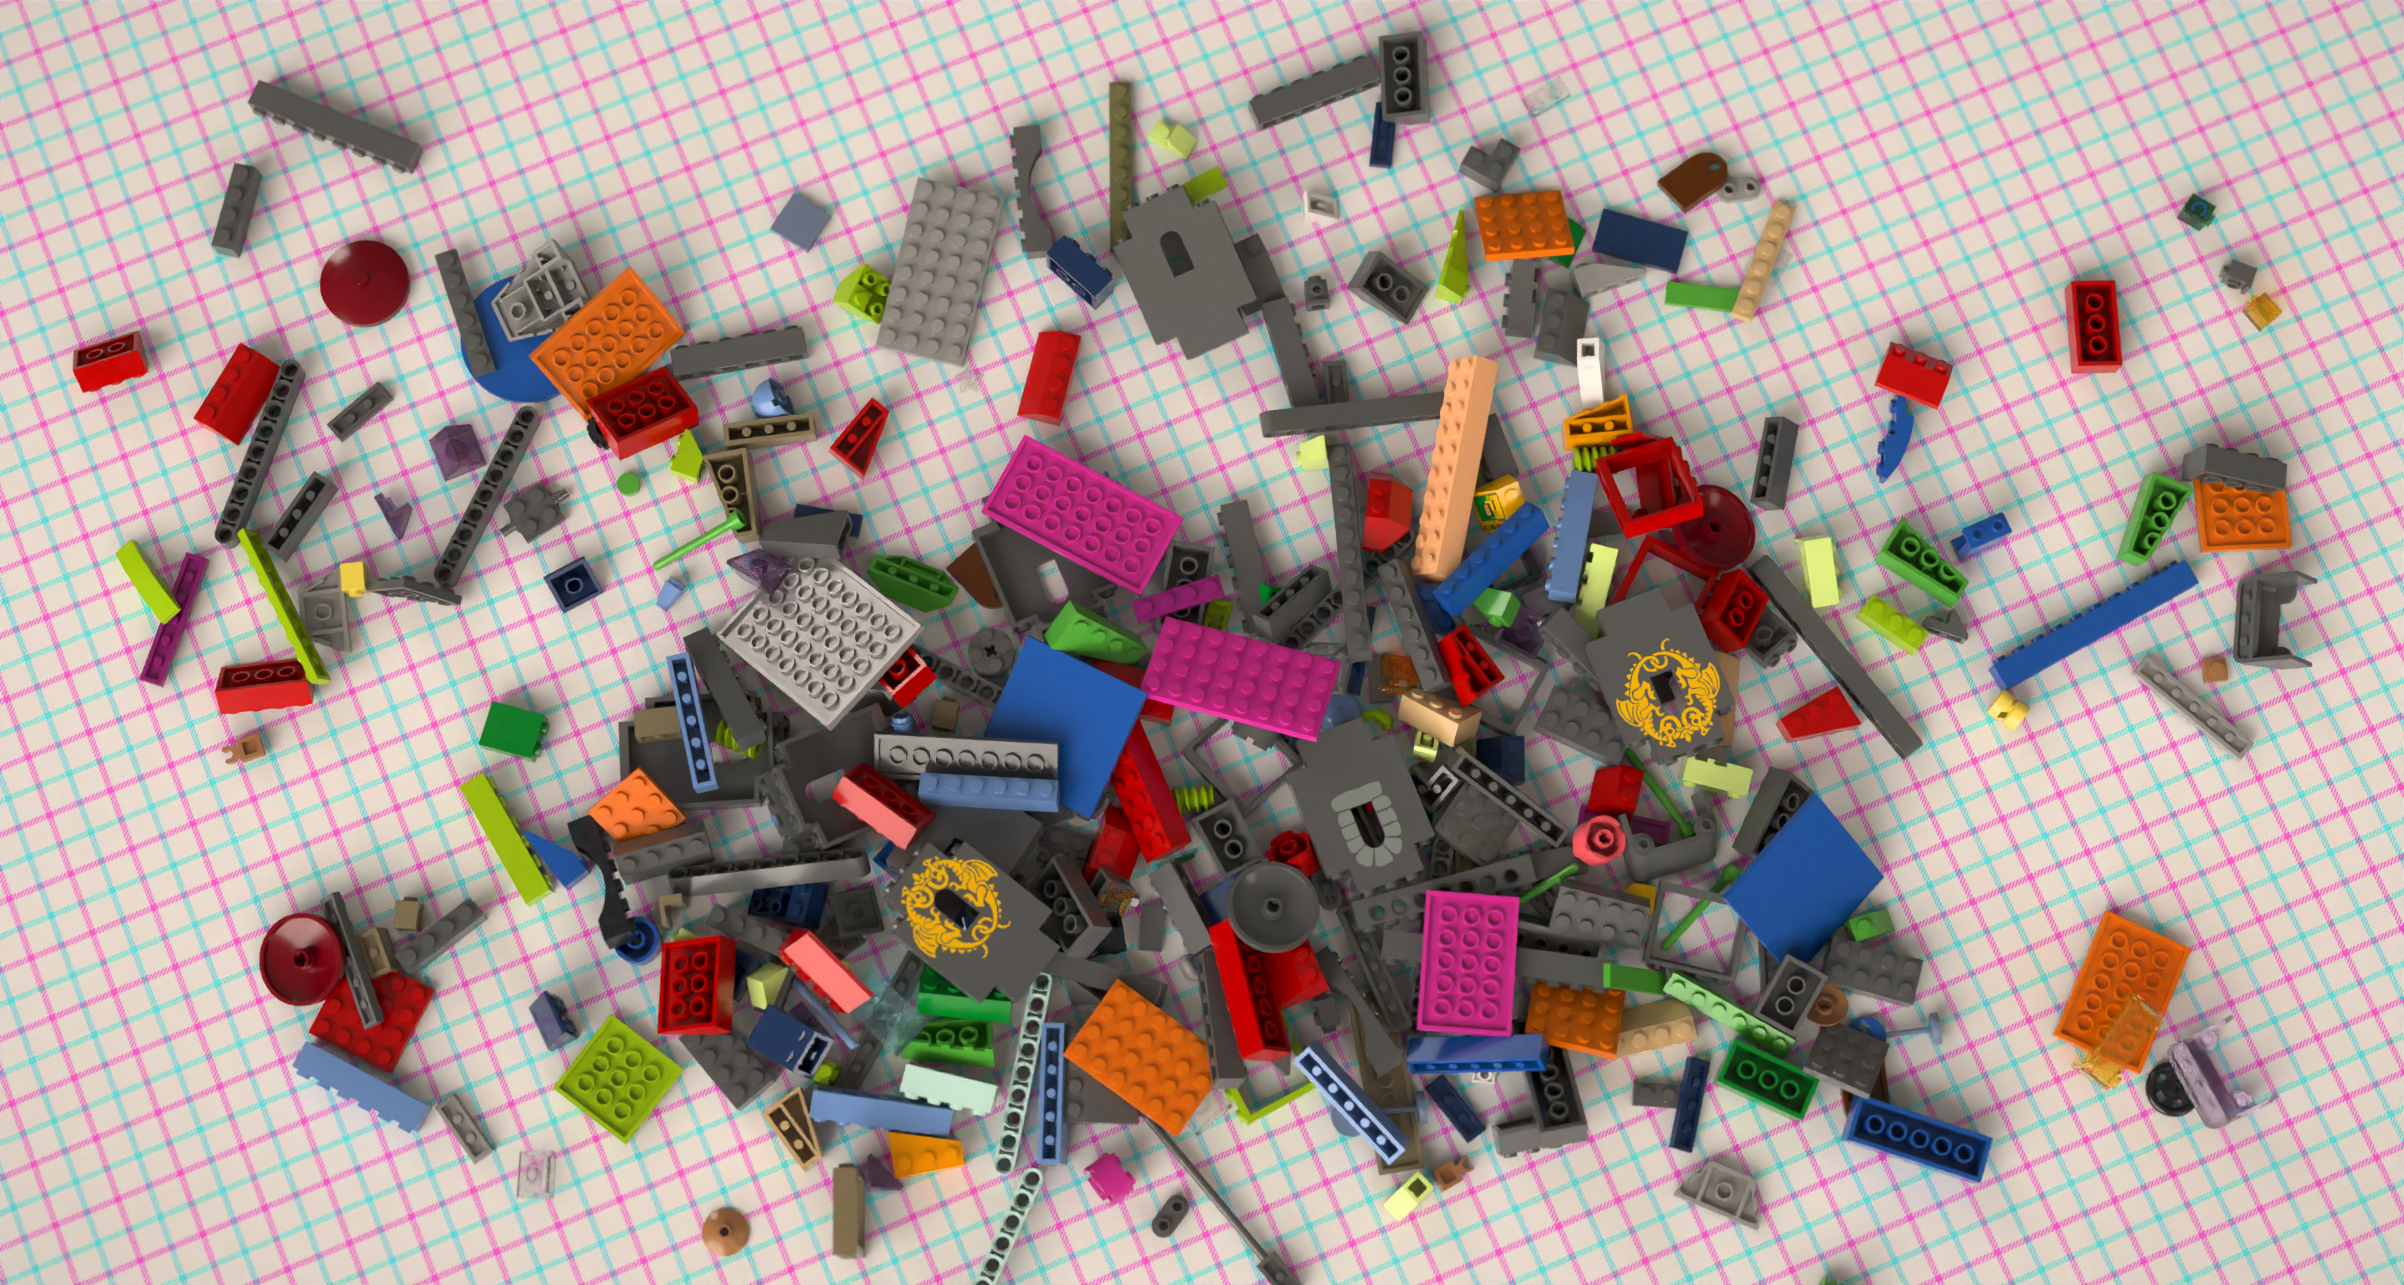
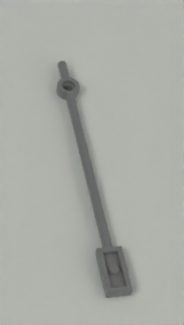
M1139 1111V1117L1144 1119L1261 1260L1256 1267L1270 1284L1302 1285L1275 1251L1270 1255L1265 1252L1166 1131Z

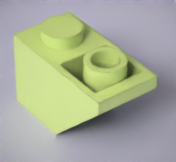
M1417 1171L1383 1206L1400 1222L1424 1199L1434 1186Z

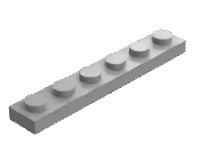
M2148 655L2131 673L2237 761H2240L2254 745L2253 741Z

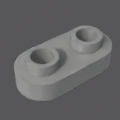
M1752 177L1727 180L1725 185L1716 191V195L1725 204L1753 201L1759 196L1761 185L1757 179ZM1747 185L1753 186L1754 190H1748ZM1725 188H1730L1732 193H1727Z

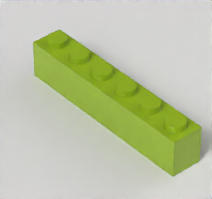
M481 773L459 786L525 904L530 907L554 893L551 889V886L554 885L547 873L543 875L539 868L542 866L540 859L536 853L534 855L531 854L528 849L531 846L529 840L525 835L521 836L517 829L520 827L519 822L514 815L510 816L506 810L509 808L507 801L503 795L499 797L495 789L498 786L493 777H487L484 773Z

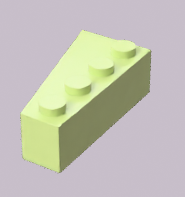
M1592 543L1586 554L1572 617L1596 640L1601 638L1602 631L1595 616L1597 610L1608 607L1605 603L1607 596L1610 597L1613 584L1610 582L1612 575L1615 576L1618 562H1616L1618 549Z

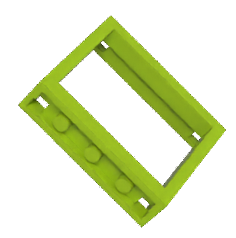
M1281 1011L1285 1029L1291 1028ZM1293 1032L1291 1052L1296 1058L1303 1049ZM1304 1074L1309 1084L1252 1115L1237 1089H1226L1224 1092L1230 1103L1234 1101L1237 1105L1238 1110L1235 1112L1241 1123L1246 1122L1247 1126L1317 1089V1087Z

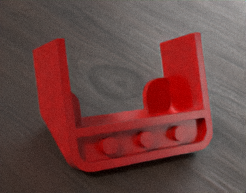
M1640 431L1611 440V445L1623 447L1624 450L1664 439V437ZM1669 457L1635 467L1641 508L1634 510L1632 519L1674 507L1676 501L1684 494L1683 487Z

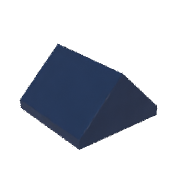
M584 556L543 577L563 613L604 593Z
M736 948L733 1001L739 1004L748 990L747 976L761 968L763 963Z

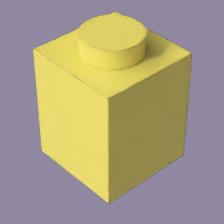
M363 561L340 564L342 591L352 598L362 597L363 593H369V591H366L369 582L366 564Z

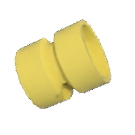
M2003 689L1988 708L1987 713L1995 719L2001 718L2003 720L2002 724L2014 731L2027 715L2030 707L2021 700L2015 701V696L2006 689Z

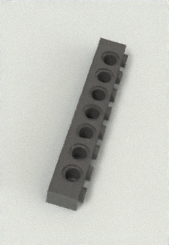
M1527 854L1353 901L1350 906L1357 931L1363 930L1365 934L1376 931L1377 926L1385 924L1386 928L1400 924L1399 920L1408 918L1409 922L1421 919V914H1425V906H1419L1416 903V897L1420 895L1426 897V890L1440 891L1444 889L1448 892L1462 893L1460 885L1469 884L1472 887L1471 894L1507 896L1511 894L1510 890L1518 888L1519 892L1533 888L1532 884H1535L1537 879L1530 855ZM1513 872L1516 875V881L1513 883L1506 881L1505 873ZM1484 878H1491L1494 881V887L1491 889L1485 888L1482 880ZM1395 902H1403L1406 910L1402 913L1396 912L1393 907ZM1376 907L1381 908L1384 916L1379 919L1374 918L1371 910Z

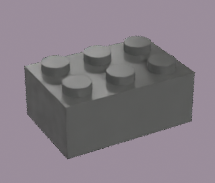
M1786 951L1757 1002L1753 1015L1795 1037L1828 979V974Z

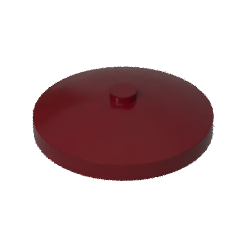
M360 240L342 246L330 256L321 273L320 292L327 308L340 321L355 327H373L389 321L403 308L410 292V274L401 256L390 246L378 241Z
M1710 484L1698 485L1697 490L1699 494L1703 493L1706 506H1703L1704 516L1672 525L1674 538L1682 552L1695 564L1705 569L1726 571L1735 568L1747 559L1754 547L1755 526L1751 514L1745 504L1729 490ZM1686 493L1676 501L1674 507L1689 502Z
M311 913L291 914L277 921L264 937L259 954L260 973L267 989L283 1003L292 1006H311L320 1003L337 989L343 978L346 966L345 946L338 930L325 918Z

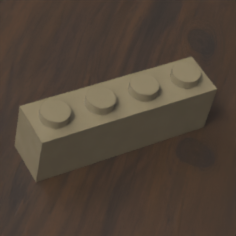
M812 412L723 424L725 446L728 451L740 448L752 450L817 441L815 418Z

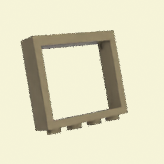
M853 1163L839 1164V1168H833V1255L840 1259L865 1258V1173L853 1165Z

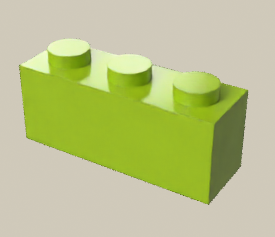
M1874 594L1867 600L1856 616L1859 621L1911 656L1919 649L1930 633Z

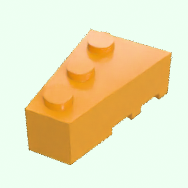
M1627 393L1620 395V398L1613 401L1601 403L1599 407L1591 410L1587 409L1564 419L1561 430L1564 451H1571L1574 447L1581 450L1583 447L1591 449L1594 446L1596 448L1615 446L1611 445V440L1633 434Z
M887 1132L895 1178L897 1180L966 1167L961 1141Z

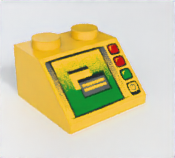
M1507 474L1475 489L1472 503L1483 532H1493L1525 503L1518 481L1510 474Z

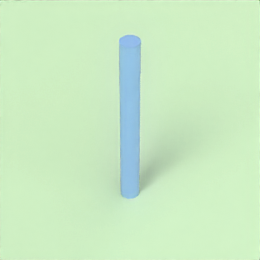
M796 979L792 986L851 1050L856 1049L859 1045L858 1042L799 979Z

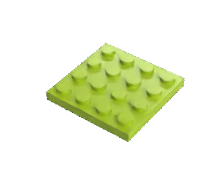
M610 1014L554 1085L553 1089L627 1145L685 1070L614 1015Z

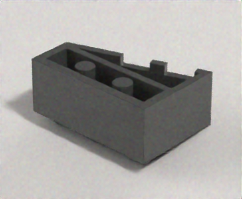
M1514 259L1510 272L1505 274V286H1508V294H1504L1503 307H1507L1506 315H1502L1501 328H1505V336L1532 337L1536 310V289H1538L1537 275L1540 261Z

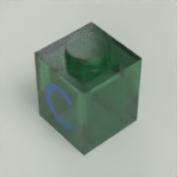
M2193 193L2184 204L2177 219L2200 231L2204 226L2209 227L2215 215L2212 213L2216 206Z

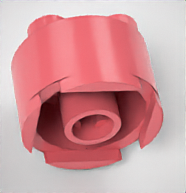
M1601 815L1594 817L1576 828L1572 839L1573 854L1588 865H1603L1623 853L1626 846L1625 832H1622L1619 822L1610 816Z

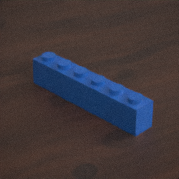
M1526 501L1433 591L1441 609L1457 618L1550 527L1543 511Z
M1511 1033V1037L1471 1035L1458 1037L1446 1035L1441 1037L1420 1036L1418 1038H1409L1406 1064L1412 1074L1546 1071L1549 1045L1544 1035L1538 1033L1524 1035Z

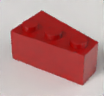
M873 397L829 448V453L862 480H864L890 412Z
M1836 686L1784 716L1775 725L1788 744L1818 736L1856 730L1862 724L1839 687Z

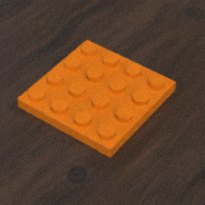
M1561 190L1473 197V205L1486 262L1574 254V244Z
M2192 478L2200 553L2290 549L2292 547L2285 490L2275 494L2244 490V485L2229 488L2223 487V482L2203 484L2200 483L2201 479Z
M1537 981V984L1532 985L1524 1034H1543L1549 1045L1615 1060L1626 991L1612 988L1606 994L1593 993V989L1583 988V991L1570 990L1567 985L1553 988L1546 986L1545 982Z

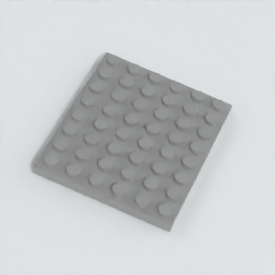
M789 556L716 635L728 648L827 729L832 731L925 629L837 559Z

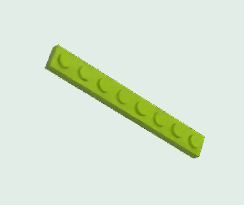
M242 528L237 532L240 545L246 551L250 559L249 563L255 569L259 577L258 581L265 589L268 601L274 607L277 619L287 633L286 637L296 652V658L305 670L306 678L312 684H328L332 680L267 550L261 545L263 542L258 532Z

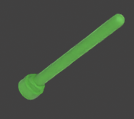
M739 509L731 512L729 517L726 518L727 521L654 562L653 569L660 570L729 529L734 530L747 525L744 514Z
M1626 748L1625 756L1634 768L1644 770L1643 780L1679 826L1680 837L1686 839L1695 835L1693 823L1685 821L1631 748Z
M1572 863L1517 896L1520 897L1519 906L1557 884L1560 876L1567 878L1577 872L1579 865Z
M1728 863L1722 869V877L1711 888L1710 892L1720 893L1728 883L1732 884L1741 875V872ZM1701 899L1663 941L1661 949L1663 951L1669 950L1709 906L1711 901Z

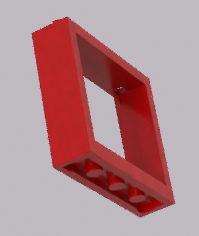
M1672 436L1595 459L1596 475L1625 539L1704 516L1703 506H1706L1703 493L1699 494L1697 480L1694 476L1691 477L1689 463L1687 460H1683L1681 446H1676ZM1669 457L1689 502L1632 519L1612 474Z
M1647 534L1611 605L1624 600L1649 552L1706 581L1694 605L1700 618V610H1704L1710 599L1708 597L1709 592L1714 591L1719 581L1716 579L1719 571L1705 569L1695 564L1683 552Z

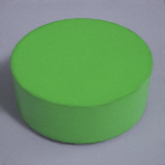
M624 473L618 478L617 487L623 495L633 496L640 490L641 484L635 474Z

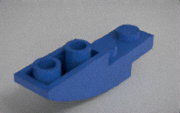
M1898 394L1890 400L1889 413H1892V421L1888 423V434L1891 435H1885L1882 441L1878 443L1877 453L1881 455L1880 463H1877L1876 476H1879V483L1882 484L1890 477L1902 460L1913 429L1914 416L1905 415L1906 398Z

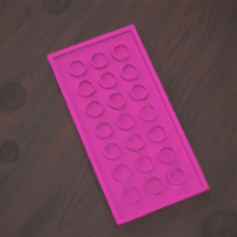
M1025 434L981 510L982 514L1139 597L1142 596L1183 521V517Z
M1166 616L1140 690L1149 693L1148 699L1317 742L1342 661Z

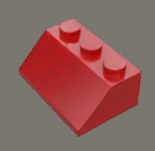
M139 331L74 351L72 371L83 393L89 391L96 392L104 386L118 385L124 380L140 378L148 373V360Z
M1891 341L1880 363L1875 386L1937 410L1950 380L1953 365L1948 364L1944 360L1930 357L1924 352H1917L1903 344Z

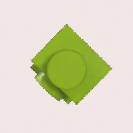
M824 1059L812 1081L834 1087L843 1068L836 1063Z

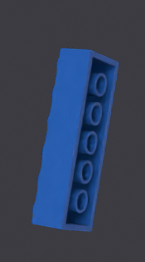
M1857 1095L1852 1098L1841 1141L1973 1184L1981 1183L1993 1140L1992 1137L1872 1098L1867 1100Z

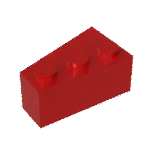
M1465 623L1437 643L1463 709L1505 679V676Z

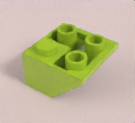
M863 263L841 281L832 302L851 314L879 324L884 314L892 281L866 263Z

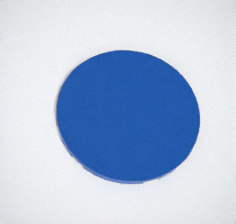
M515 275L492 284L474 300L497 371L475 378L462 338H460L461 351L470 374L488 393L512 403H540L556 398L561 393L528 355L554 332L509 342L491 305V302L508 282L511 283L516 277Z

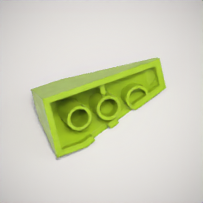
M1459 210L1435 295V298L1461 304L1462 297L1467 299L1470 286L1466 285L1468 270L1463 210Z

